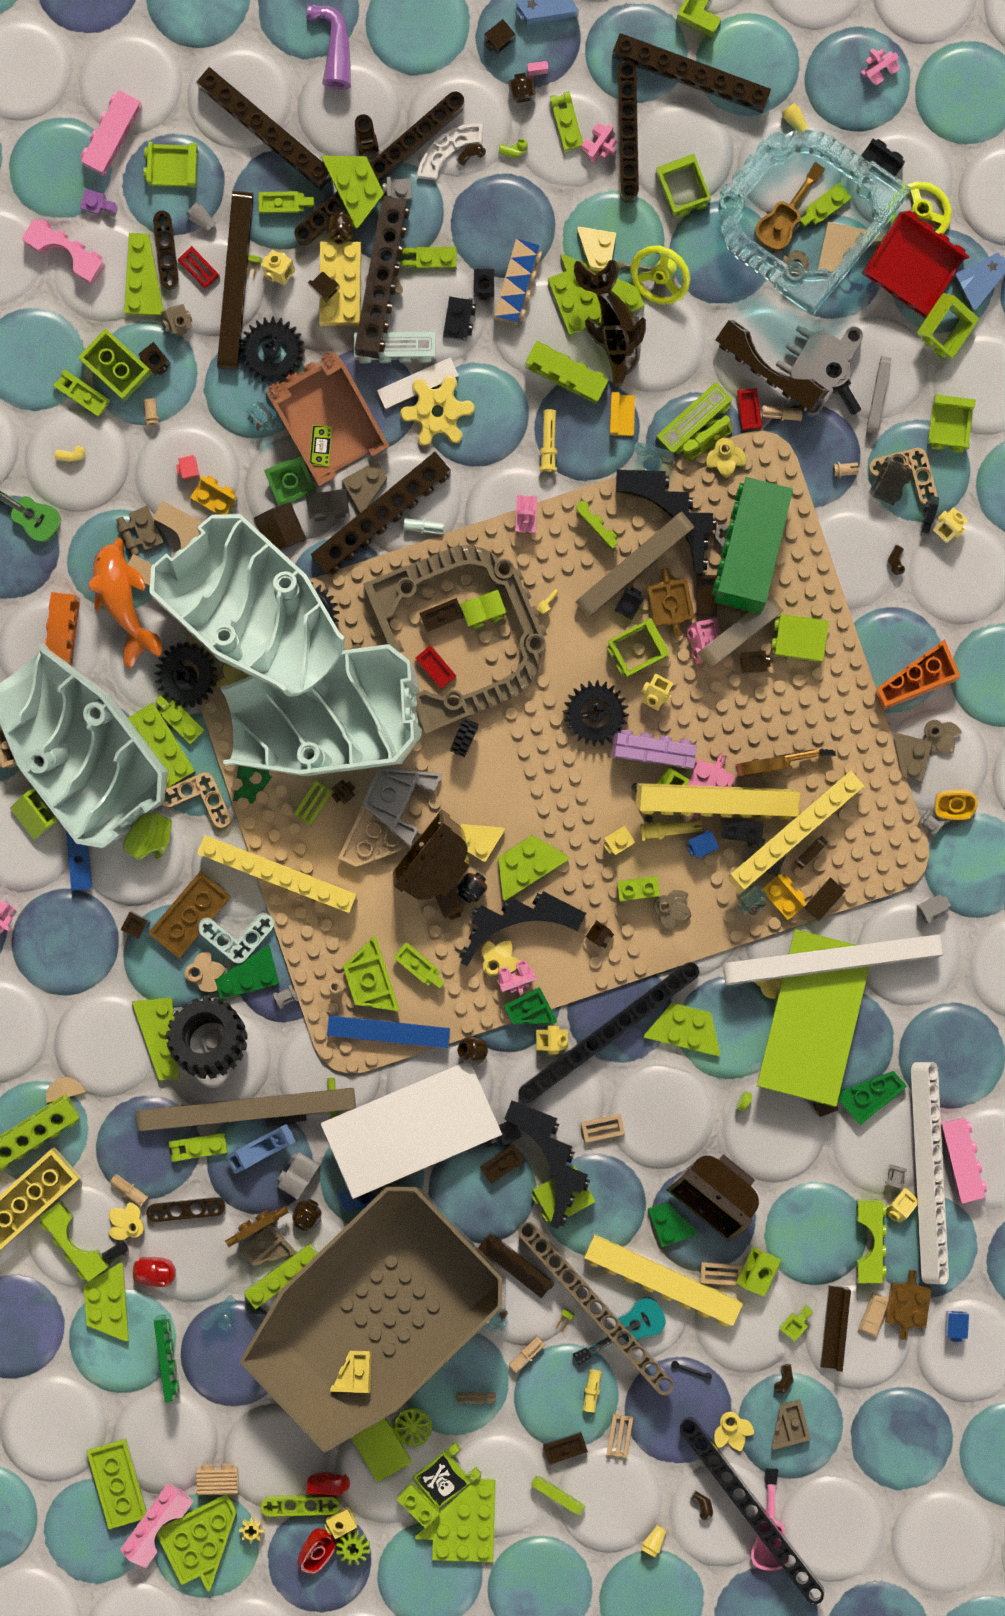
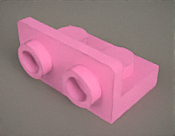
M717 618L687 625V636L691 643L692 656L695 659L696 665L704 663L697 653L721 635Z

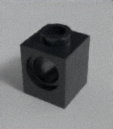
M474 269V297H478L479 300H489L490 297H494V269ZM485 280L489 282L490 286L487 289H481L478 284Z

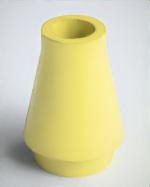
M793 103L782 111L783 118L799 134L809 128L800 106Z
M656 1525L642 1543L643 1547L641 1550L656 1557L657 1553L660 1554L667 1531Z

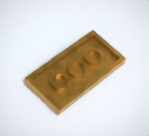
M199 871L148 933L180 959L200 935L198 930L199 922L204 918L213 920L231 896L202 871Z

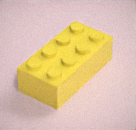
M320 242V273L324 272L340 286V289L327 302L321 297L319 298V323L321 327L359 326L361 315V242H344L343 244Z

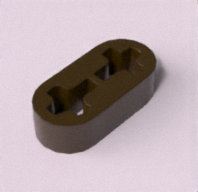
M822 835L819 836L794 863L800 869L804 868L829 842Z

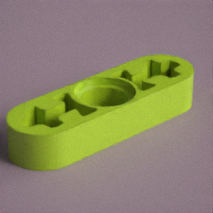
M536 1475L531 1482L534 1488L579 1516L586 1508L583 1503L539 1475Z

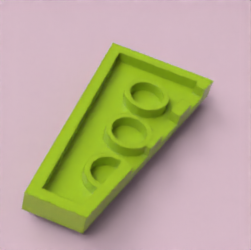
M129 233L125 314L162 316L160 312L164 310L149 234Z
M173 997L132 1001L158 1079H179V1065L171 1056V1052L167 1047L168 1039L166 1038V1032L171 1030L168 1027L169 1021H174L175 1019L173 1016Z

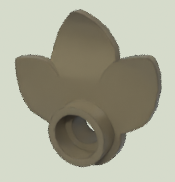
M929 721L924 727L926 735L924 740L933 742L930 755L934 754L937 749L944 754H953L955 750L953 738L962 734L961 729L952 722ZM937 727L938 732L935 734L931 733V730Z
M672 890L667 896L661 895L655 899L653 907L655 912L660 915V922L664 927L674 929L676 921H685L691 917L690 909L684 904L689 895L687 892ZM666 902L667 907L665 909H662V903Z

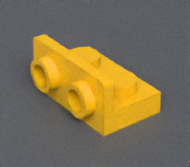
M209 475L206 478L201 476L200 482L190 498L217 515L229 514L238 499L234 495L235 491L227 486L224 488L218 486V481Z
M778 874L761 891L781 914L789 920L802 907L807 905L804 901L807 898L799 889L797 891L794 890L791 886L793 882L786 874L783 876Z

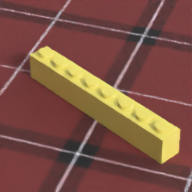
M850 771L731 873L727 879L741 894L864 787L862 782Z
M637 783L635 808L640 810L642 814H654V811H661L663 815H673L674 812H681V815L693 816V813H701V816L712 817L713 813L721 814L720 816L733 817V814H740V817L752 818V815H760V818L772 819V816H779L780 819H792V816H798L800 792L795 789Z
M204 835L197 852L199 855L347 913L351 912L357 897L356 893L208 835Z
M596 1234L593 1235L584 1254V1258L587 1259L586 1263L594 1267L601 1265L606 1268L605 1272L614 1276L618 1273L624 1276L623 1280L631 1284L638 1282L643 1285L642 1288L651 1293L655 1290L661 1293L660 1297L668 1301L675 1299L680 1302L679 1305L688 1310L692 1307L698 1310L697 1314L705 1318L712 1316L717 1319L716 1322L725 1327L728 1324L734 1325L743 1305L742 1301Z

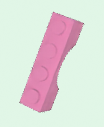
M33 219L21 240L39 253H43L50 248L67 250L73 258L74 274L93 285L105 266L101 260L103 257L94 251L91 253L84 250L85 246L76 240L74 243L67 239L68 235L62 231H53L50 229L51 225L46 221Z
M167 1483L121 1547V1552L129 1561L146 1568L158 1552L154 1545L158 1530L166 1522L182 1518L194 1501L184 1490Z

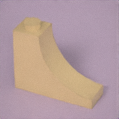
M828 222L816 273H820V276L824 278L836 277L841 263L849 254L862 247L879 245L885 234Z

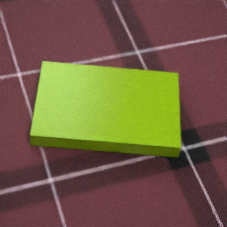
M387 1417L351 1438L377 1483L413 1462Z

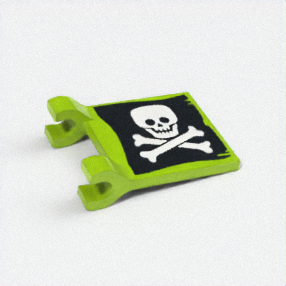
M456 1441L413 1476L438 1508L468 1484L475 1481L482 1473L477 1466L468 1474L452 1457L461 1448Z

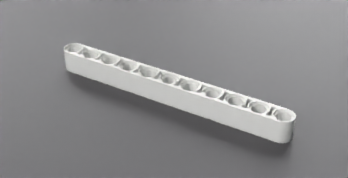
M931 935L722 964L725 985H734L943 956L940 935Z
M915 1062L911 1067L921 1276L926 1284L944 1285L949 1278L938 1067L935 1062Z

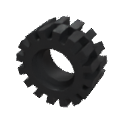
M464 718L450 751L465 757L479 724Z

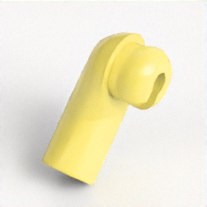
M76 446L74 452L56 450L54 458L67 462L82 460L85 457V448Z

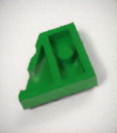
M540 987L504 1004L513 1024L557 1023Z
M667 1201L648 1208L662 1247L699 1234L698 1230Z

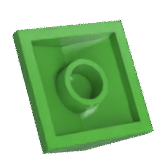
M302 455L264 470L279 506L316 492Z

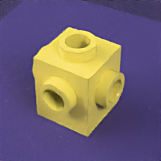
M272 250L262 260V270L265 278L269 281H276L285 285L295 272L292 259L282 252L278 253Z
M953 507L948 513L944 511L937 518L939 523L933 528V531L948 543L954 536L958 538L966 530L963 526L968 520Z
M655 673L650 683L646 681L641 691L644 694L641 702L658 711L662 704L666 706L671 694L668 692L673 683Z
M548 1025V1029L536 1030V1050L548 1051V1054H560V1050H568V1030L560 1029L559 1025Z

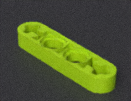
M324 1494L266 1496L261 1503V1512L269 1517L333 1515L340 1508L338 1496ZM308 1500H313L317 1506L315 1509L309 1510L305 1507V1503ZM320 1500H323L322 1504H328L329 1500H333V1504H336L332 1509L329 1508V1505H323L322 1509H319ZM279 1501H282L281 1510H279L278 1506ZM287 1501H293L296 1504V1508L288 1510L284 1504ZM268 1502H271L274 1506L272 1510L265 1507Z

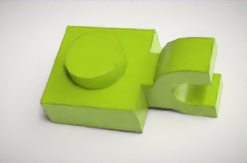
M806 1304L798 1315L792 1312L780 1325L779 1329L795 1342L807 1329L808 1325L805 1323V1320L813 1313L812 1309Z

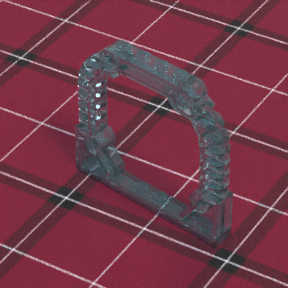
M809 129L798 132L792 131L786 135L782 132H774L766 141L762 140L759 143L756 153L748 156L742 170L738 169L732 177L733 181L729 185L726 184L720 191L718 211L721 215V235L727 249L736 259L774 284V289L813 316L908 199L911 187L874 161L869 163L865 158L856 154L855 151L846 147L845 144L839 142L833 136L825 134V132ZM773 144H780L781 147H775ZM794 153L813 154L825 160L857 183V194L861 198L869 200L872 217L876 219L865 233L861 232L858 235L854 247H849L845 251L844 259L833 273L826 268L805 270L804 265L798 261H793L789 264L784 263L751 240L742 230L739 223L744 213L745 197L772 164L779 165L785 163ZM868 183L871 187H865L863 184ZM730 202L733 206L728 207L724 203ZM795 272L798 273L799 276L793 277L790 275V273Z

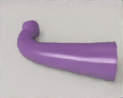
M312 4L311 7H307L306 19H310V21L324 19L331 25L322 84L332 89H349L351 87V62L345 19L333 7Z

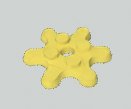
M453 376L445 377L441 387L438 389L429 388L423 379L415 380L412 388L418 395V402L416 405L404 407L400 411V417L403 421H417L421 425L418 442L422 446H429L432 443L433 437L438 433L445 434L452 443H459L462 440L463 434L457 427V420L461 416L472 415L475 411L473 402H460L455 399L454 390L457 387V380ZM435 405H440L443 408L442 416L435 417L432 414V408Z

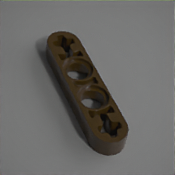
M158 211L153 217L160 280L164 288L173 290L179 285L173 223L168 212ZM161 216L168 219V221H165L166 230L170 228V231L163 230L158 232V230H162L161 223L157 222V220L161 219ZM163 235H168L171 238V242L166 246L161 245L159 242ZM165 255L173 257L171 265L167 266L162 263V258ZM163 269L171 271V276L175 279V281H172V285L165 282L168 279L167 271L163 272Z
M220 1197L160 1202L150 1205L146 1215L152 1222L212 1217L221 1215L226 1209V1203ZM204 1201H208L207 1206L213 1205L214 1201H217L218 1204H222V1207L219 1208L218 1212L211 1208L208 1209L209 1213H205L206 1206ZM199 1203L202 1206L201 1213H192L191 1205ZM167 1205L166 1212L168 1217L165 1218V1213L159 1214L158 1218H155L153 1214L151 1215L150 1212L154 1210V1207H157V1210L160 1211L164 1210V1206ZM179 1205L182 1209L181 1215H172L171 1207Z

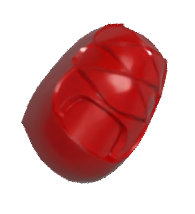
M142 1257L137 1259L133 1266L134 1281L144 1285L166 1287L171 1285L176 1278V1268L173 1262L166 1258Z
M320 1472L310 1475L306 1482V1493L341 1496L350 1488V1480L346 1474L343 1476L331 1472Z
M322 1528L313 1530L304 1542L297 1560V1564L302 1571L310 1574L319 1572L333 1555L336 1545L333 1537L327 1530Z

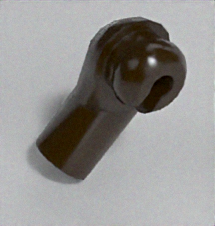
M479 143L468 145L456 161L465 166L471 156L477 155V157L482 158L486 154V149Z
M899 545L894 546L887 560L890 570L894 575H902L905 572V567L902 566L899 559L904 548Z
M791 1364L781 1365L783 1378L780 1382L774 1384L775 1392L784 1394L793 1384Z
M695 1490L690 1499L700 1505L701 1512L699 1516L702 1520L707 1521L713 1516L711 1500Z

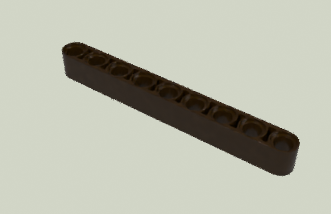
M232 192L217 369L238 370L239 347H241L240 339L243 325L254 199L253 192Z

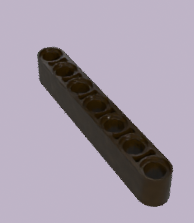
M627 60L623 61L618 68L620 197L625 203H633L636 201L639 192L637 74L635 64ZM625 68H629L632 71V74L629 76L623 75L622 70ZM629 88L633 93L630 96H625L622 90ZM625 108H630L633 114L626 116L622 111ZM630 128L634 133L631 136H626L623 130ZM626 148H631L634 151V154L632 156H626L623 153V150ZM626 168H631L634 170V175L627 176L623 171ZM626 188H632L635 191V194L633 196H627L625 195L624 190Z

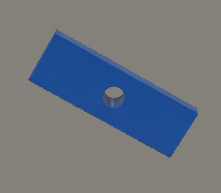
M66 830L71 890L92 889L89 846L76 844ZM79 855L83 858L81 863H78L76 861V858Z

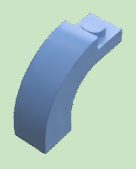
M285 1124L225 1157L234 1174L273 1153L292 1145L296 1141L291 1130Z

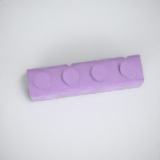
M621 730L620 733L614 734L612 758L688 770L694 769L697 745H691V740L680 739L678 743L672 742V738L660 736V739H653L652 734L640 733V736L632 735L633 731Z

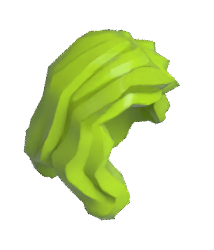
M158 813L140 815L124 838V851L137 860L144 859L147 854L156 851L154 858H161L167 850L170 841L171 819Z

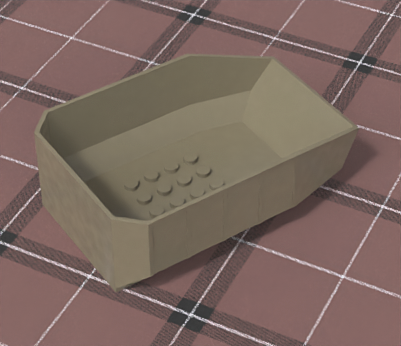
M386 1187L281 1289L239 1363L325 1453L400 1410L427 1384L445 1364L505 1307L506 1276L422 1189L417 1187ZM350 1351H372L370 1393L330 1391Z

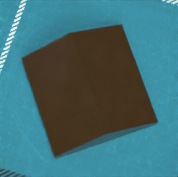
M291 502L269 509L254 517L259 532L279 550L306 540Z

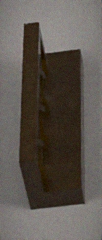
M491 1231L478 1246L483 1253L541 1299L554 1286V1281Z
M828 1285L820 1367L832 1368L839 1372H843L851 1296L849 1287Z

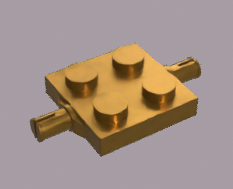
M665 568V572L664 569H660L662 582L647 586L655 626L670 625L673 637H677V634L682 636L679 624L683 621L695 619L687 579L671 580L669 568Z
M284 1206L277 1211L268 1212V1210L261 1212L255 1217L256 1220L251 1223L248 1220L239 1225L238 1232L225 1240V1243L230 1248L275 1220L278 1221L279 1218L289 1213L288 1209Z
M909 1270L907 1282H891L885 1322L901 1327L899 1339L908 1340L909 1328H926L932 1288L920 1286L916 1283L917 1271Z

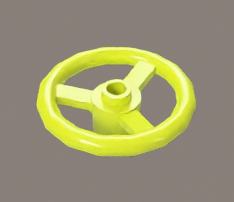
M917 181L904 185L894 194L889 203L888 210L890 225H892L896 218V209L900 199L908 192H911L914 204L910 211L917 214V219L921 222L930 220L941 224L935 232L945 234L951 223L952 209L948 197L940 188L928 182ZM919 190H927L936 195L942 203L944 215L932 212L931 203L921 199Z
M660 245L647 246L638 251L631 262L630 274L634 286L638 287L639 293L649 301L660 305L673 304L683 299L688 292L691 280L688 266L682 257L672 249ZM661 254L659 262L651 271L638 273L639 263L645 256ZM677 266L681 270L683 279L680 289L672 280ZM654 280L658 284H665L672 293V296L661 297L646 289L642 282Z

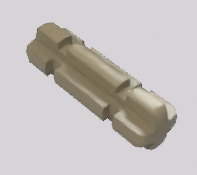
M458 1392L456 1394V1402L458 1404H465V1402H468V1404H484V1402L494 1404L496 1403V1393L468 1392V1394H465V1392Z

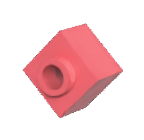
M194 455L178 458L179 464H176L178 476H182L184 481L200 477Z

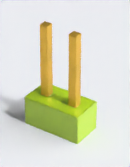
M249 254L248 261L250 263L247 276H249L251 262H256L253 274L255 278L257 265L261 262V257Z
M566 1308L563 1309L562 1317L556 1326L558 1328L563 1317H567L568 1320L561 1331L564 1330L568 1321L572 1320L575 1313Z

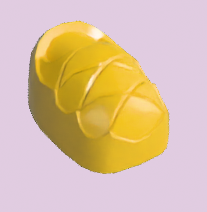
M946 790L935 795L934 809L937 816L952 820L970 819L978 807L977 796L969 790Z

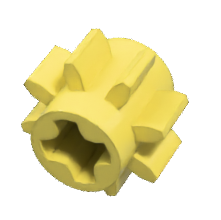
M253 1516L248 1522L243 1520L242 1523L245 1527L239 1528V1532L244 1534L242 1540L247 1538L250 1544H252L255 1538L260 1541L261 1536L258 1533H262L265 1530L260 1528L261 1520L258 1522L254 1521ZM250 1526H253L254 1534H250V1530H248Z

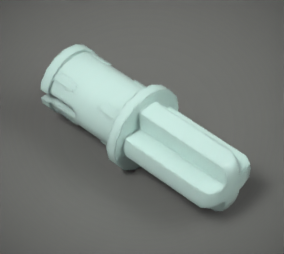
M405 518L403 531L421 532V535L424 533L442 535L444 524L425 521V519Z

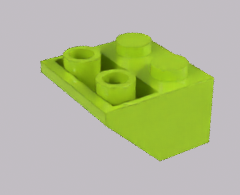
M34 787L23 794L10 807L33 840H36L59 822Z

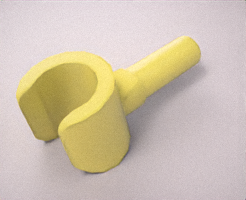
M556 588L537 606L541 615H544L551 609L548 603L559 593Z

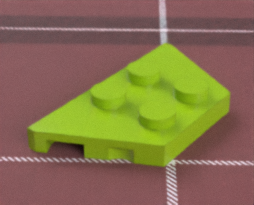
M324 155L321 157L356 229L380 200L384 192L366 156Z
M533 835L498 857L503 900L506 901L569 860V856Z
M373 936L343 965L354 1003L360 1006L399 1011L400 1009L377 937Z
M671 1002L644 1034V1038L720 1057L711 1012Z
M120 1262L84 1284L86 1325L123 1341H129L124 1262Z

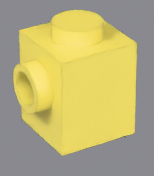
M349 1506L337 1513L328 1516L325 1528L336 1539L357 1528L358 1523Z

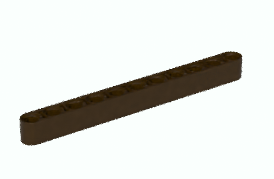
M454 91L449 93L370 162L379 183L463 111L465 106L464 97L460 92ZM453 99H458L461 101V104L454 107L450 102ZM438 112H443L446 117L438 120L435 118V115ZM427 125L431 129L428 133H422L420 131L421 126ZM412 138L416 142L413 146H407L405 141ZM392 152L400 153V157L396 160L389 157ZM377 165H383L385 170L382 173H377L374 168ZM338 192L333 194L295 228V238L300 245L307 246L327 230L328 219L335 214L329 211L331 205L336 204L340 207L335 213L347 212ZM321 217L325 220L321 226L314 224L316 218ZM301 231H308L309 236L306 239H301L298 237Z

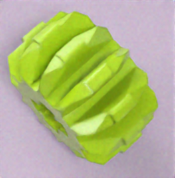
M356 1530L354 1535L350 1531L347 1533V1537L345 1535L340 1536L342 1542L338 1541L336 1543V1546L340 1548L336 1551L337 1555L343 1554L340 1559L342 1562L348 1558V1565L352 1564V1560H355V1564L359 1565V1558L365 1561L367 1559L365 1554H370V1549L366 1548L370 1545V1541H363L366 1538L365 1534L358 1537L359 1530ZM352 1544H356L357 1549H355V1552L351 1551Z

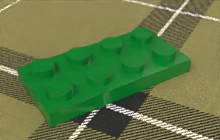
M166 1314L158 1315L154 1319V1328L165 1402H170L180 1392L179 1380H175V1372H177L176 1360H172L174 1343L173 1339H169L171 1321L166 1318Z

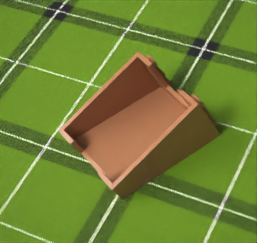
M329 352L323 355L321 361L315 364L314 362L307 364L303 367V371L298 374L296 372L289 374L285 381L280 384L279 382L273 383L268 387L269 390L266 391L267 396L319 486L337 477L335 474L337 470L368 453L374 456L390 447L344 362L336 352L333 354ZM312 425L332 426L329 467L315 466L309 461Z

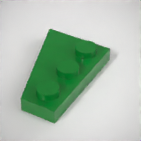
M270 945L215 979L220 999L280 984Z
M891 1071L840 1091L838 1100L857 1123L862 1125L907 1086L895 1071Z

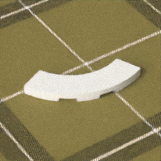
M484 124L461 125L439 136L423 155L418 168L417 178L437 180L441 166L452 153L468 145L482 144Z

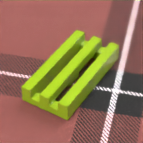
M315 781L294 815L311 826L333 791ZM319 787L320 790L318 791L317 795L315 796V798L313 799L305 813L301 815L300 812L302 811V809L304 808V806L306 805V803L308 802L316 788ZM324 791L327 792L310 820L306 817Z

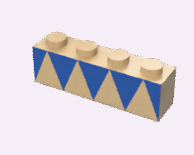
M516 238L494 320L518 326L519 321L523 322L526 310L522 308L524 301H529L531 290H528L530 282L534 283L537 271H534L535 263L539 264L542 252L539 251L540 245Z

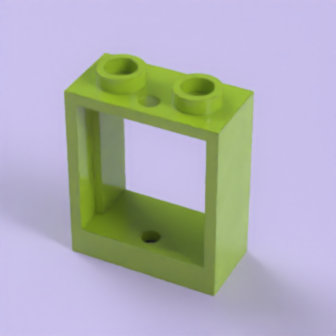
M695 154L656 167V175L672 217L676 215L683 217L688 215L692 209L702 210L708 207V203L711 202V196ZM691 167L703 198L676 208L665 177Z
M943 293L917 331V334L922 338V343L934 349V354L938 357L953 359L979 318L956 296ZM948 310H950L960 320L942 345L932 334Z
M652 618L608 640L609 646L606 647L611 658L616 657L618 661L616 667L620 675L625 674L626 678L670 655ZM646 628L659 655L629 670L615 644Z

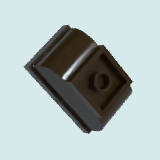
M442 809L393 870L394 887L399 891H405L419 900L431 899L438 893L446 897L470 867L464 830L450 818L447 812Z
M724 1154L718 1159L708 1155L698 1158L672 1181L666 1191L727 1241H731L748 1228L753 1221L751 1218L759 1206L758 1195L751 1186L755 1179Z

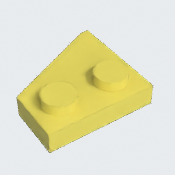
M578 227L577 234L580 237L584 254L587 257L589 269L595 271L603 270L608 261L612 260L616 233Z
M460 825L465 833L467 852L486 862L505 831L503 827Z
M350 1351L330 1391L370 1393L372 1351Z

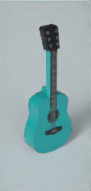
M650 1297L638 1299L627 1313L618 1317L637 1340L644 1336H653L660 1333L666 1324L662 1308ZM619 1334L618 1339L623 1337L626 1342H629L627 1334ZM607 1336L589 1348L585 1347L574 1352L573 1357L578 1365H581L590 1359L593 1354L610 1345L613 1341Z

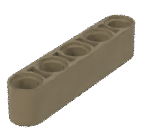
M770 595L761 614L747 613L699 651L697 655L710 670L784 610Z

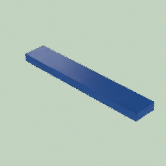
M329 1015L327 1036L448 1048L450 1028L333 1015Z

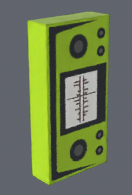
M312 425L309 461L312 465L329 467L332 426Z

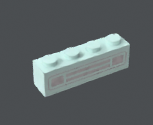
M376 332L368 333L367 336L369 338H375L378 334ZM435 332L384 333L383 340L386 341L384 353L380 352L379 359L355 355L354 349V358L359 360V363H371V360H379V363H391V360H399L400 363H410L411 360L429 363L431 359H436ZM354 333V348H355L357 333Z

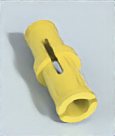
M589 1369L587 1387L584 1388V1392H586L582 1409L584 1411L595 1412L597 1397L600 1394L599 1384L602 1371Z

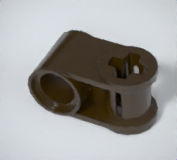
M366 114L357 116L355 119V130L359 155L361 156L363 153L371 151L379 152L372 119ZM361 121L369 123V127L365 130L360 129L358 125Z

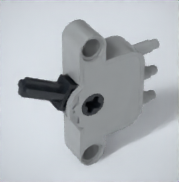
M798 325L796 331L808 339L806 345L802 350L795 345L787 343L786 349L798 356L795 364L792 367L778 360L775 365L788 373L791 378L814 379L829 390L818 406L817 411L808 410V412L804 411V413L809 417L817 416L832 391L834 394L839 393L851 415L860 412L861 407L849 388L851 385L849 380L851 373L849 361L863 339L862 330L859 327L852 326L846 330L842 339L839 340L825 331L813 333ZM851 332L856 333L858 340L854 342L849 340L848 334ZM830 368L832 370L836 369L837 373L835 375L829 374Z

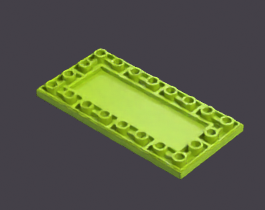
M794 929L788 955L856 945ZM870 966L782 978L757 1087L833 1107L837 1106Z

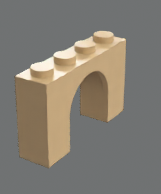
M164 501L161 502L153 517L156 522L178 534L181 549H184L194 537L199 536L197 527L203 523ZM133 554L128 565L137 569L143 576L144 583L150 586L151 566L153 564Z

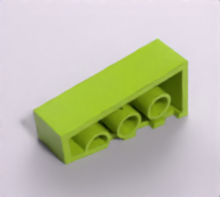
M537 340L525 362V369L596 405L608 384L606 375L599 371L593 372L588 369L587 365L575 362L569 356L559 353Z

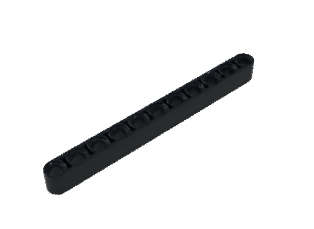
M692 962L681 965L522 1084L518 1090L519 1098L526 1103L535 1100L699 976V967ZM689 965L695 968V974L692 977H687L684 973L685 968ZM671 978L679 980V986L676 989H671L668 986V981ZM655 990H661L663 993V998L660 1001L652 999V993ZM644 1002L647 1005L644 1013L636 1011L637 1003ZM627 1014L630 1016L631 1021L628 1025L620 1024L619 1018L621 1015ZM607 1026L614 1028V1035L610 1038L603 1035V1030ZM594 1038L598 1041V1047L591 1050L587 1048V1041ZM573 1051L581 1052L582 1058L580 1061L574 1062L571 1060L570 1055ZM558 1063H563L566 1066V1070L562 1074H557L554 1071V1067ZM542 1075H546L550 1079L549 1084L546 1086H541L538 1083V1078ZM526 1087L533 1090V1096L530 1098H524L521 1094L522 1090Z
M693 1417L684 1418L680 1424V1432L807 1601L811 1604L821 1603L825 1594L822 1584L700 1423ZM686 1422L694 1424L695 1430L693 1432H687L684 1429ZM698 1439H705L707 1447L704 1449L699 1448L696 1441ZM712 1455L718 1456L720 1463L712 1465L709 1462V1457ZM729 1472L733 1479L726 1482L722 1479L721 1474ZM737 1488L744 1490L745 1496L737 1498L734 1495V1490ZM749 1505H754L757 1507L758 1512L751 1515L747 1512L746 1508ZM767 1522L770 1525V1529L762 1531L759 1528V1524ZM778 1538L783 1542V1546L775 1548L771 1541ZM787 1555H792L796 1562L789 1565L784 1561V1558ZM805 1572L808 1575V1579L800 1581L797 1578V1574ZM812 1589H818L821 1595L818 1598H813L809 1592Z

